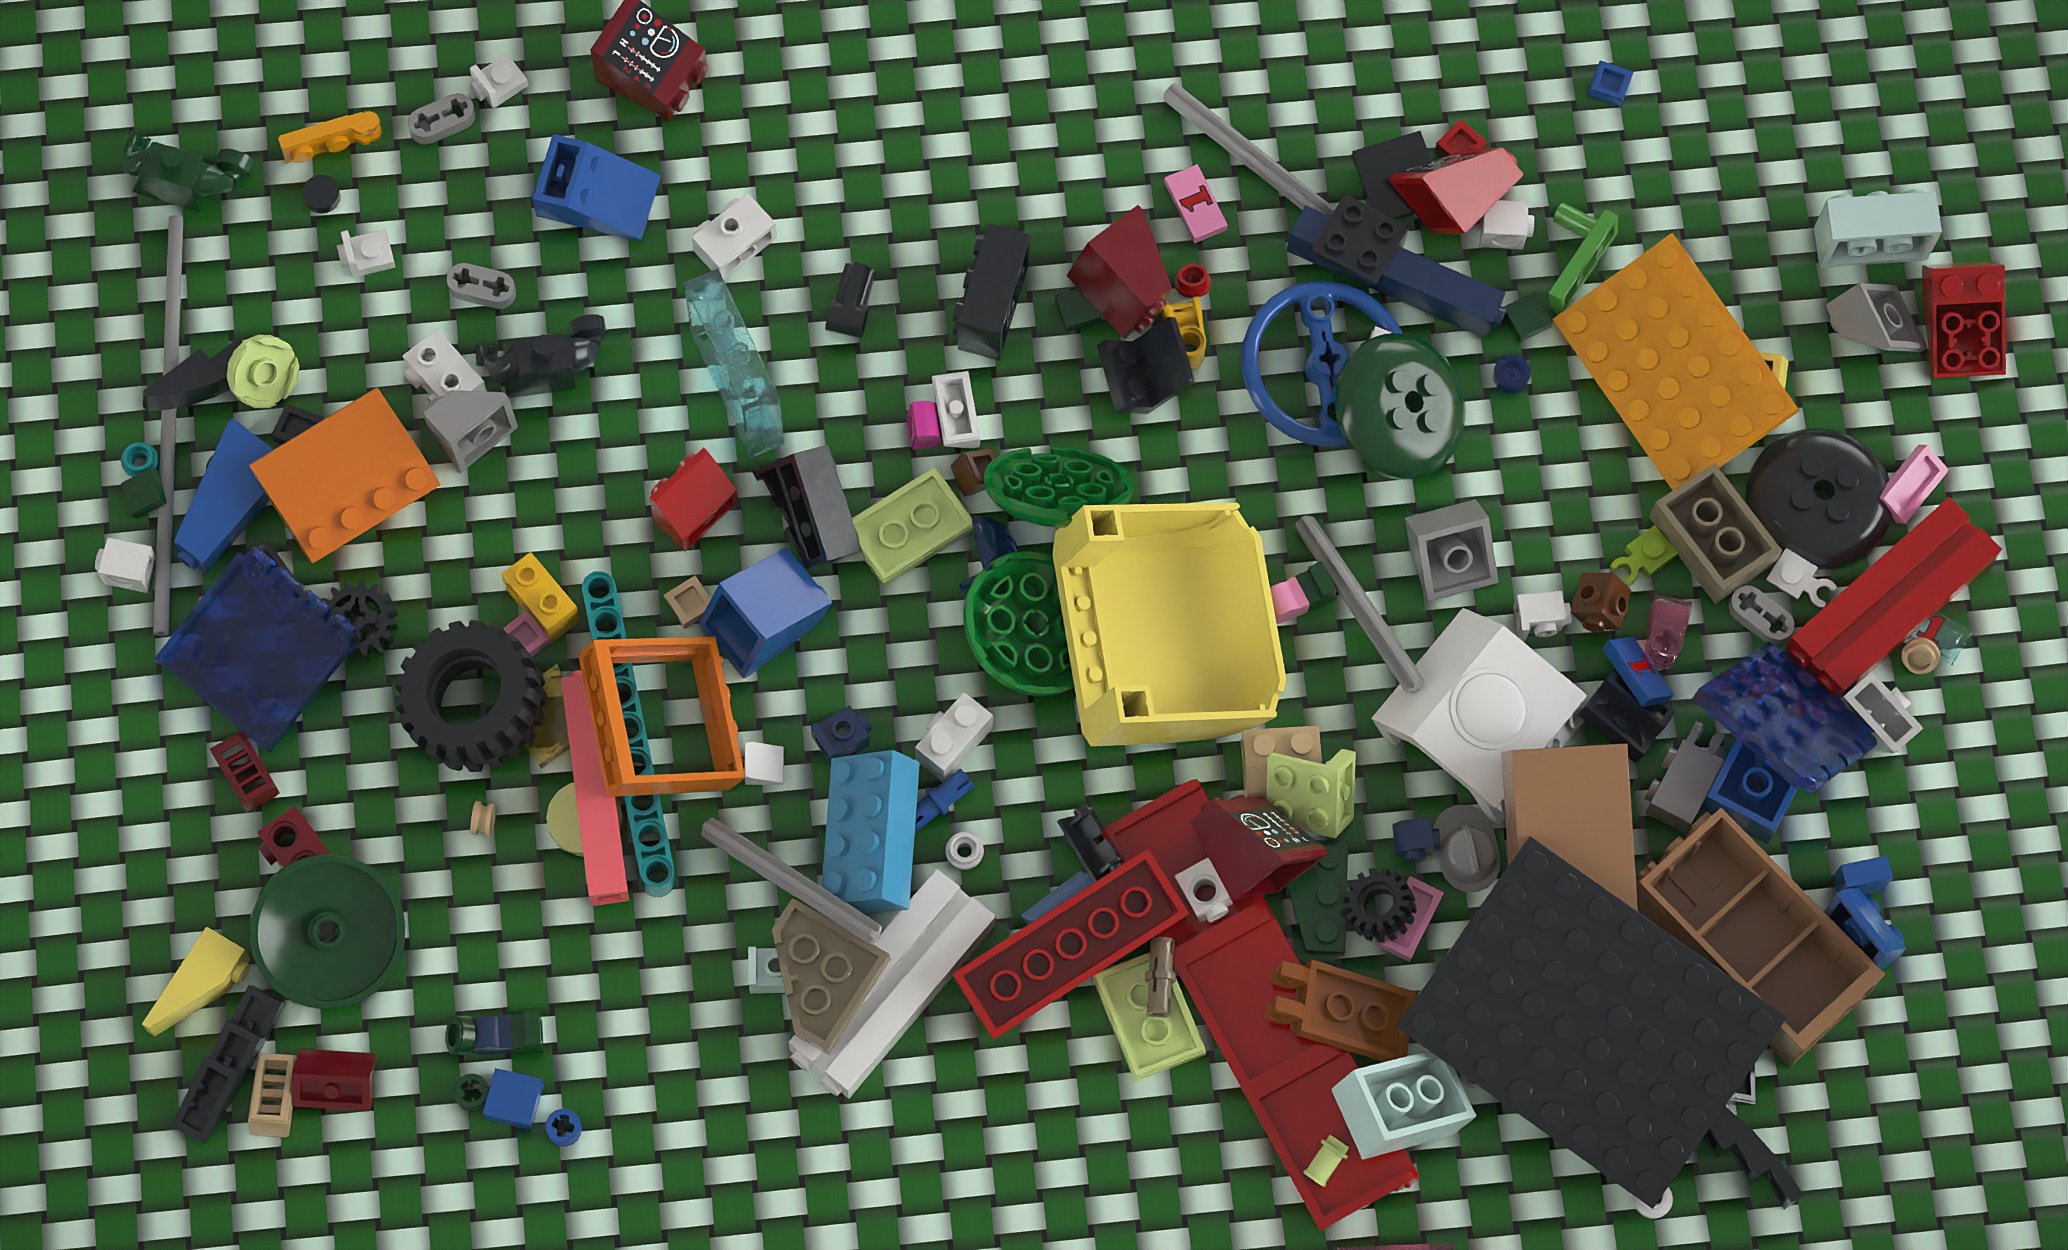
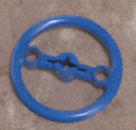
M1332 281L1300 283L1286 288L1271 297L1258 310L1249 324L1241 352V367L1245 387L1252 402L1262 416L1287 436L1317 446L1338 447L1348 445L1342 435L1338 422L1331 420L1327 414V410L1336 411V384L1341 368L1346 359H1348L1346 350L1333 339L1330 320L1335 311L1333 300L1354 306L1365 313L1379 328L1392 333H1402L1389 311L1362 290ZM1295 303H1299L1302 306L1300 318L1302 323L1309 328L1312 352L1305 362L1304 371L1306 377L1311 383L1317 385L1319 389L1322 408L1317 415L1319 428L1295 420L1277 406L1268 394L1259 371V345L1266 327L1280 311ZM1310 306L1320 307L1324 311L1325 316L1318 317L1314 315Z

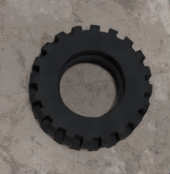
M471 620L469 621V626L465 627L461 621L449 623V629L446 631H442L438 627L429 632L432 638L425 643L419 640L412 647L416 651L412 658L406 656L400 666L405 671L404 675L396 677L394 688L401 695H397L394 698L395 709L401 714L399 721L403 729L432 760L438 764L444 763L449 769L461 771L463 766H465L470 772H481L484 764H488L494 769L503 765L501 759L509 755L512 759L516 758L521 754L518 748L524 742L530 745L536 737L532 730L535 725L542 726L545 714L540 710V707L547 705V693L542 688L545 685L543 673L537 667L536 661L514 635L507 634L502 627L493 623L487 627L483 621ZM477 668L493 669L500 674V695L494 707L484 717L472 723L461 725L450 724L443 720L441 716L442 698L447 687L455 678L466 671Z

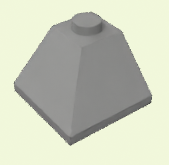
M1858 283L1826 304L1830 314L1831 326L1843 338L1882 350L1922 352L1927 349L1896 285Z
M451 390L444 396L434 398L422 413L428 429L460 472H463L518 428L509 397L504 392Z

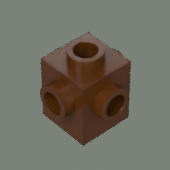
M1581 573L1576 594L1572 599L1570 613L1588 631L1602 633L1604 630H1620L1623 617L1628 610L1631 589L1614 573Z

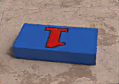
M1634 637L1610 640L1602 648L1642 707L1667 703L1674 696Z

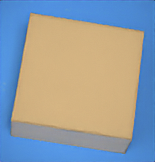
M696 576L664 594V600L684 629L701 619L711 600Z

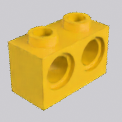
M532 552L501 574L507 592L524 612L527 611L548 636L550 643L580 622L577 606Z

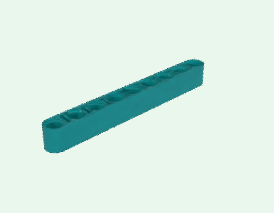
M603 571L589 573L582 583V593L591 641L627 639L613 577ZM598 587H603L609 591L608 595L603 598H594L590 593ZM604 622H611L616 625V629L610 633L599 632L597 627ZM623 663L620 667L613 669L618 692H626L631 696L626 703L621 704L625 727H632L638 731L634 738L628 739L632 762H639L646 767L642 773L635 776L655 775L632 663ZM659 794L623 796L642 888L652 897L666 896L673 890L675 874ZM639 798H647L653 802L652 806L645 811L637 810L632 805ZM648 833H653L660 837L659 843L652 847L644 846L640 839ZM655 869H661L668 874L667 878L660 883L651 882L647 876Z

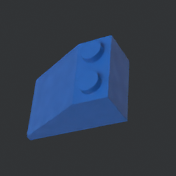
M1859 888L1841 890L1835 895L1824 911L1881 970L1897 960L1906 950V947L1903 945L1904 939L1899 930L1892 924L1888 925L1879 914L1880 908L1877 902L1869 894L1864 895Z

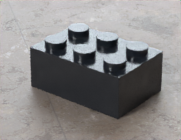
M989 223L985 235L978 234L973 251V256H975L973 268L968 267L964 278L963 288L965 292L963 301H957L953 314V321L955 322L953 335L958 336V350L1000 361L1030 264L1031 234Z

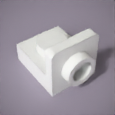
M508 54L503 55L482 70L476 64L470 67L472 81L469 82L473 93L480 101L486 99L493 109L529 86L527 78Z
M386 229L351 238L348 230L341 232L343 244L337 245L342 267L349 265L353 278L395 268Z

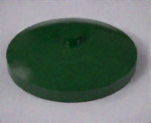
M338 854L311 855L298 859L280 869L260 891L250 916V949L262 976L277 992L287 999L303 1006L318 1009L346 1007L358 1003L375 993L394 972L401 958L405 943L404 913L392 886L379 872L357 859Z

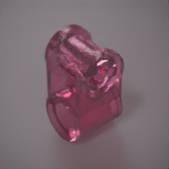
M1654 594L1648 617V633L1644 652L1656 670H1667L1675 664L1678 653L1683 646L1692 602ZM1662 645L1666 646L1665 650L1661 649Z

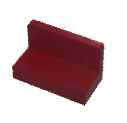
M300 1049L292 1071L293 1107L370 1111L372 1106V1075L376 1065V1054Z

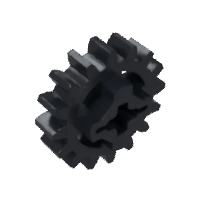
M364 580L359 581L357 588H352L349 581H344L345 590L339 592L338 589L332 587L330 590L333 598L331 600L321 598L320 602L325 611H317L315 613L317 621L322 623L316 626V631L319 636H325L322 639V643L326 649L334 646L333 653L335 657L339 658L344 652H347L350 662H354L357 654H362L364 660L369 661L370 651L374 650L381 655L383 650L380 644L382 642L393 643L394 640L389 631L398 630V624L396 620L391 618L397 616L398 613L395 606H389L392 600L388 593L380 596L381 590L379 585L374 584L368 590ZM368 601L376 605L381 614H378L377 611L369 610ZM361 612L363 619L358 620L357 625L354 626L353 630L351 622H355L357 616H359V613ZM332 627H336L337 631H344L346 639L339 638L334 633Z

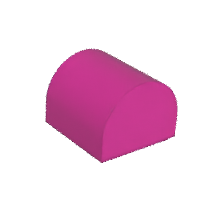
M930 401L912 402L906 416L910 447L912 450L931 448L940 444L942 436L936 403Z

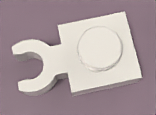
M1787 548L1766 578L1767 582L1796 600L1799 599L1803 591L1809 594L1810 601L1819 608H1824L1826 603L1817 597V590L1821 587H1826L1834 592L1837 588L1831 580L1815 579L1813 575L1818 567Z

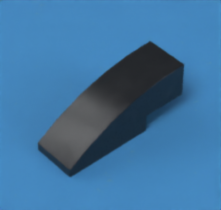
M237 338L211 359L200 348L143 391V407L146 411L174 409L193 405L229 391L230 387L227 380L228 362L234 350L243 341Z

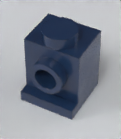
M850 705L819 724L816 722L811 725L812 738L830 767L832 758L852 756L870 745L868 732L872 730V727L861 710L854 713ZM845 725L850 728V732L846 735H840L836 732Z

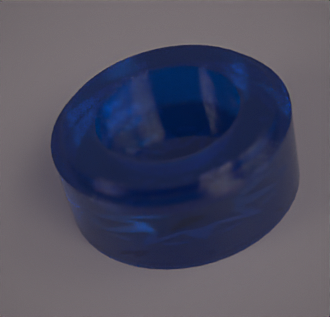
M1514 354L1505 355L1495 364L1493 380L1500 390L1506 393H1517L1527 386L1531 369L1528 362L1521 356Z

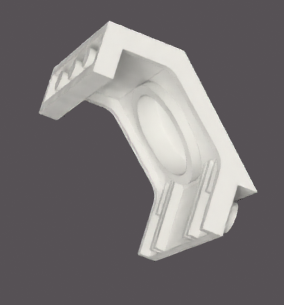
M1462 608L1415 665L1424 678V685L1415 693H1407L1399 684L1371 719L1386 741L1397 745L1401 739L1408 741L1435 761L1472 793L1490 821L1500 825L1505 818L1501 752L1563 747L1584 722L1578 714L1585 706L1583 701L1588 695L1504 625Z

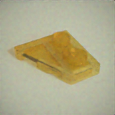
M557 664L543 673L545 685L542 688L547 693V705L540 706V710L545 714L542 726L534 724L532 731L536 737L530 745L525 741L523 742L541 769L570 749L561 684L563 672Z

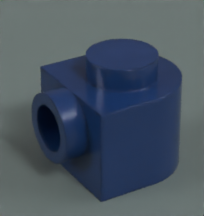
M1431 817L1403 820L1392 824L1395 856L1403 858L1404 863L1423 862L1426 860V856H1432L1433 851H1441L1439 828L1432 829Z

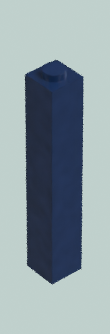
M1306 205L1304 206L1290 234L1287 252L1332 271L1334 269L1369 285V288L1481 337L1487 338L1492 326L1499 329L1507 311V308L1501 306L1506 294L1505 292L1400 246L1397 248L1376 285H1372L1313 255V246L1331 216Z

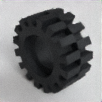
M1382 867L1380 874H1378L1375 868L1368 869L1370 873L1368 877H1365L1363 872L1359 873L1357 877L1360 882L1356 884L1351 880L1348 884L1351 892L1344 891L1343 895L1346 903H1343V910L1355 931L1360 936L1363 934L1364 938L1371 942L1373 937H1375L1378 943H1385L1384 936L1388 935L1391 941L1397 939L1394 933L1397 930L1402 934L1406 933L1408 930L1405 923L1413 924L1415 919L1411 913L1417 912V906L1414 903L1416 901L1404 878L1402 879L1399 873L1393 871L1391 874L1388 868ZM1379 894L1392 896L1393 906L1388 912L1376 917L1367 913L1366 906L1373 897Z

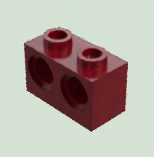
M293 806L257 832L263 844L258 846V849L270 865L277 862L283 868L307 856L331 854L296 806ZM285 834L296 836L291 846L286 848L277 846L281 836Z

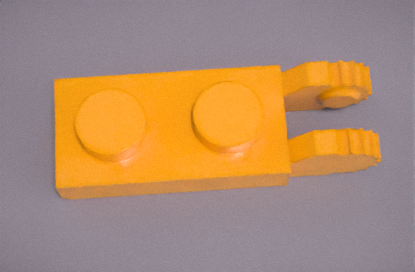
M369 110L368 112L365 111V113L360 112L350 116L346 115L280 135L278 139L286 164L291 162L303 163L322 152L342 151L354 142L364 146L371 144V142L375 143L376 140L379 141V138H381L382 128L378 115L374 111L370 112Z

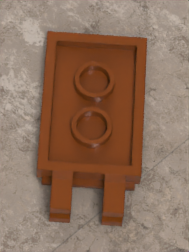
M1310 960L1305 966L1282 961L1279 967L1272 969L1270 983L1285 989L1296 988L1295 1000L1276 996L1273 1003H1267L1265 1019L1279 1024H1291L1290 1030L1295 1031L1297 1036L1381 1062L1407 1057L1410 1037L1397 1029L1396 1025L1415 1000V991L1316 960Z

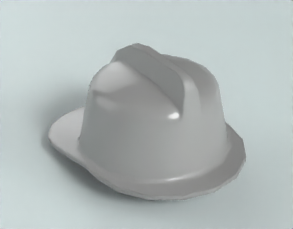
M1455 805L1445 809L1438 816L1434 828H1439L1441 851H1437L1445 879L1454 888L1463 892H1478L1488 888L1496 880L1500 870L1499 849L1489 818L1480 809L1470 805Z

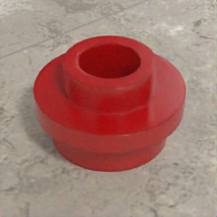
M1197 264L1185 265L1175 277L1176 291L1187 298L1202 297L1211 288L1210 275L1204 267Z

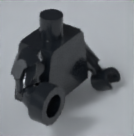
M598 314L577 317L569 322L568 325L570 339H566L565 334H542L538 337L518 339L512 342L506 354L501 357L498 356L497 344L493 343L487 346L475 345L476 365L484 366L496 381L504 382L505 392L509 398L576 389L573 373L581 372L595 362V358L600 353L601 340L607 334L605 319Z

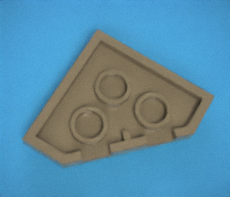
M792 898L772 928L792 1024L797 1037L829 1055L891 960L889 953L873 944L865 943L822 914Z

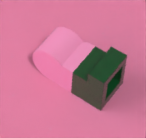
M1322 561L1309 566L1307 571L1289 578L1286 582L1270 587L1276 624L1289 621L1334 602L1337 589Z

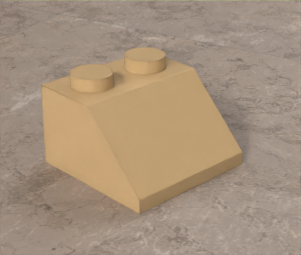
M1319 726L1243 730L1241 755L1245 798L1262 796L1267 799V757L1271 753L1322 764Z

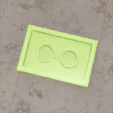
M936 467L931 468L852 518L862 552L859 553L883 587L976 529V523Z
M1150 952L1104 969L1092 976L1134 1082L1206 1055V1049L1177 979L1172 984L1171 1016L1157 1018L1146 1015L1148 982L1145 981V973L1149 971Z

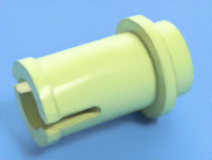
M1329 1135L1326 1141L1324 1139L1321 1140L1323 1146L1307 1170L1303 1172L1323 1187H1325L1327 1180L1342 1158H1348L1346 1152L1349 1147L1332 1135Z

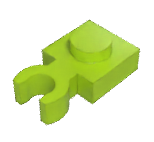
M1654 525L1626 546L1624 551L1629 557L1615 559L1609 571L1614 573L1619 568L1626 569L1629 572V576L1623 582L1630 587L1635 582L1638 572L1642 571L1649 578L1674 560L1679 552L1657 526Z

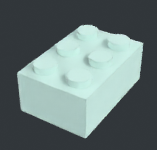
M1910 189L1902 194H1888L1884 191H1877L1867 196L1852 197L1850 194H1838L1827 199L1814 226L1819 267L1927 260L1942 233L1936 191L1924 192L1922 189Z
M1430 1051L1353 1070L1331 1089L1362 1160L1452 1136L1476 1117L1455 1069Z

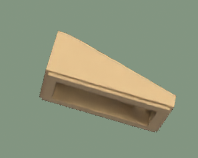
M258 1053L248 1118L251 1135L289 1137L293 1109L292 1071L297 1055ZM265 1070H285L286 1075L265 1074ZM264 1085L284 1086V1090L264 1089ZM262 1101L282 1102V1105H262Z

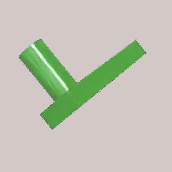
M1561 203L1557 208L1553 222L1584 237L1585 240L1548 293L1550 311L1559 315L1568 308L1618 234V215L1605 209L1597 220L1565 203Z

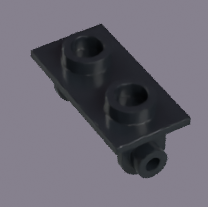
M1084 804L1074 810L1075 816L1059 819L1057 823L1062 829L1066 841L1072 846L1083 864L1085 873L1089 874L1093 882H1096L1121 866L1124 858L1120 855L1110 837L1105 838L1099 843L1097 838L1106 830L1095 814L1094 809H1089Z

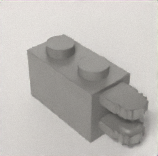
M1698 721L1695 722L1687 739H1683L1678 750L1672 747L1669 749L1661 765L1662 768L1667 770L1661 782L1654 779L1644 798L1651 802L1645 814L1684 834L1690 828L1724 762V759L1715 755L1725 737L1724 734L1717 731L1713 735L1707 751L1694 745L1703 731L1704 724Z

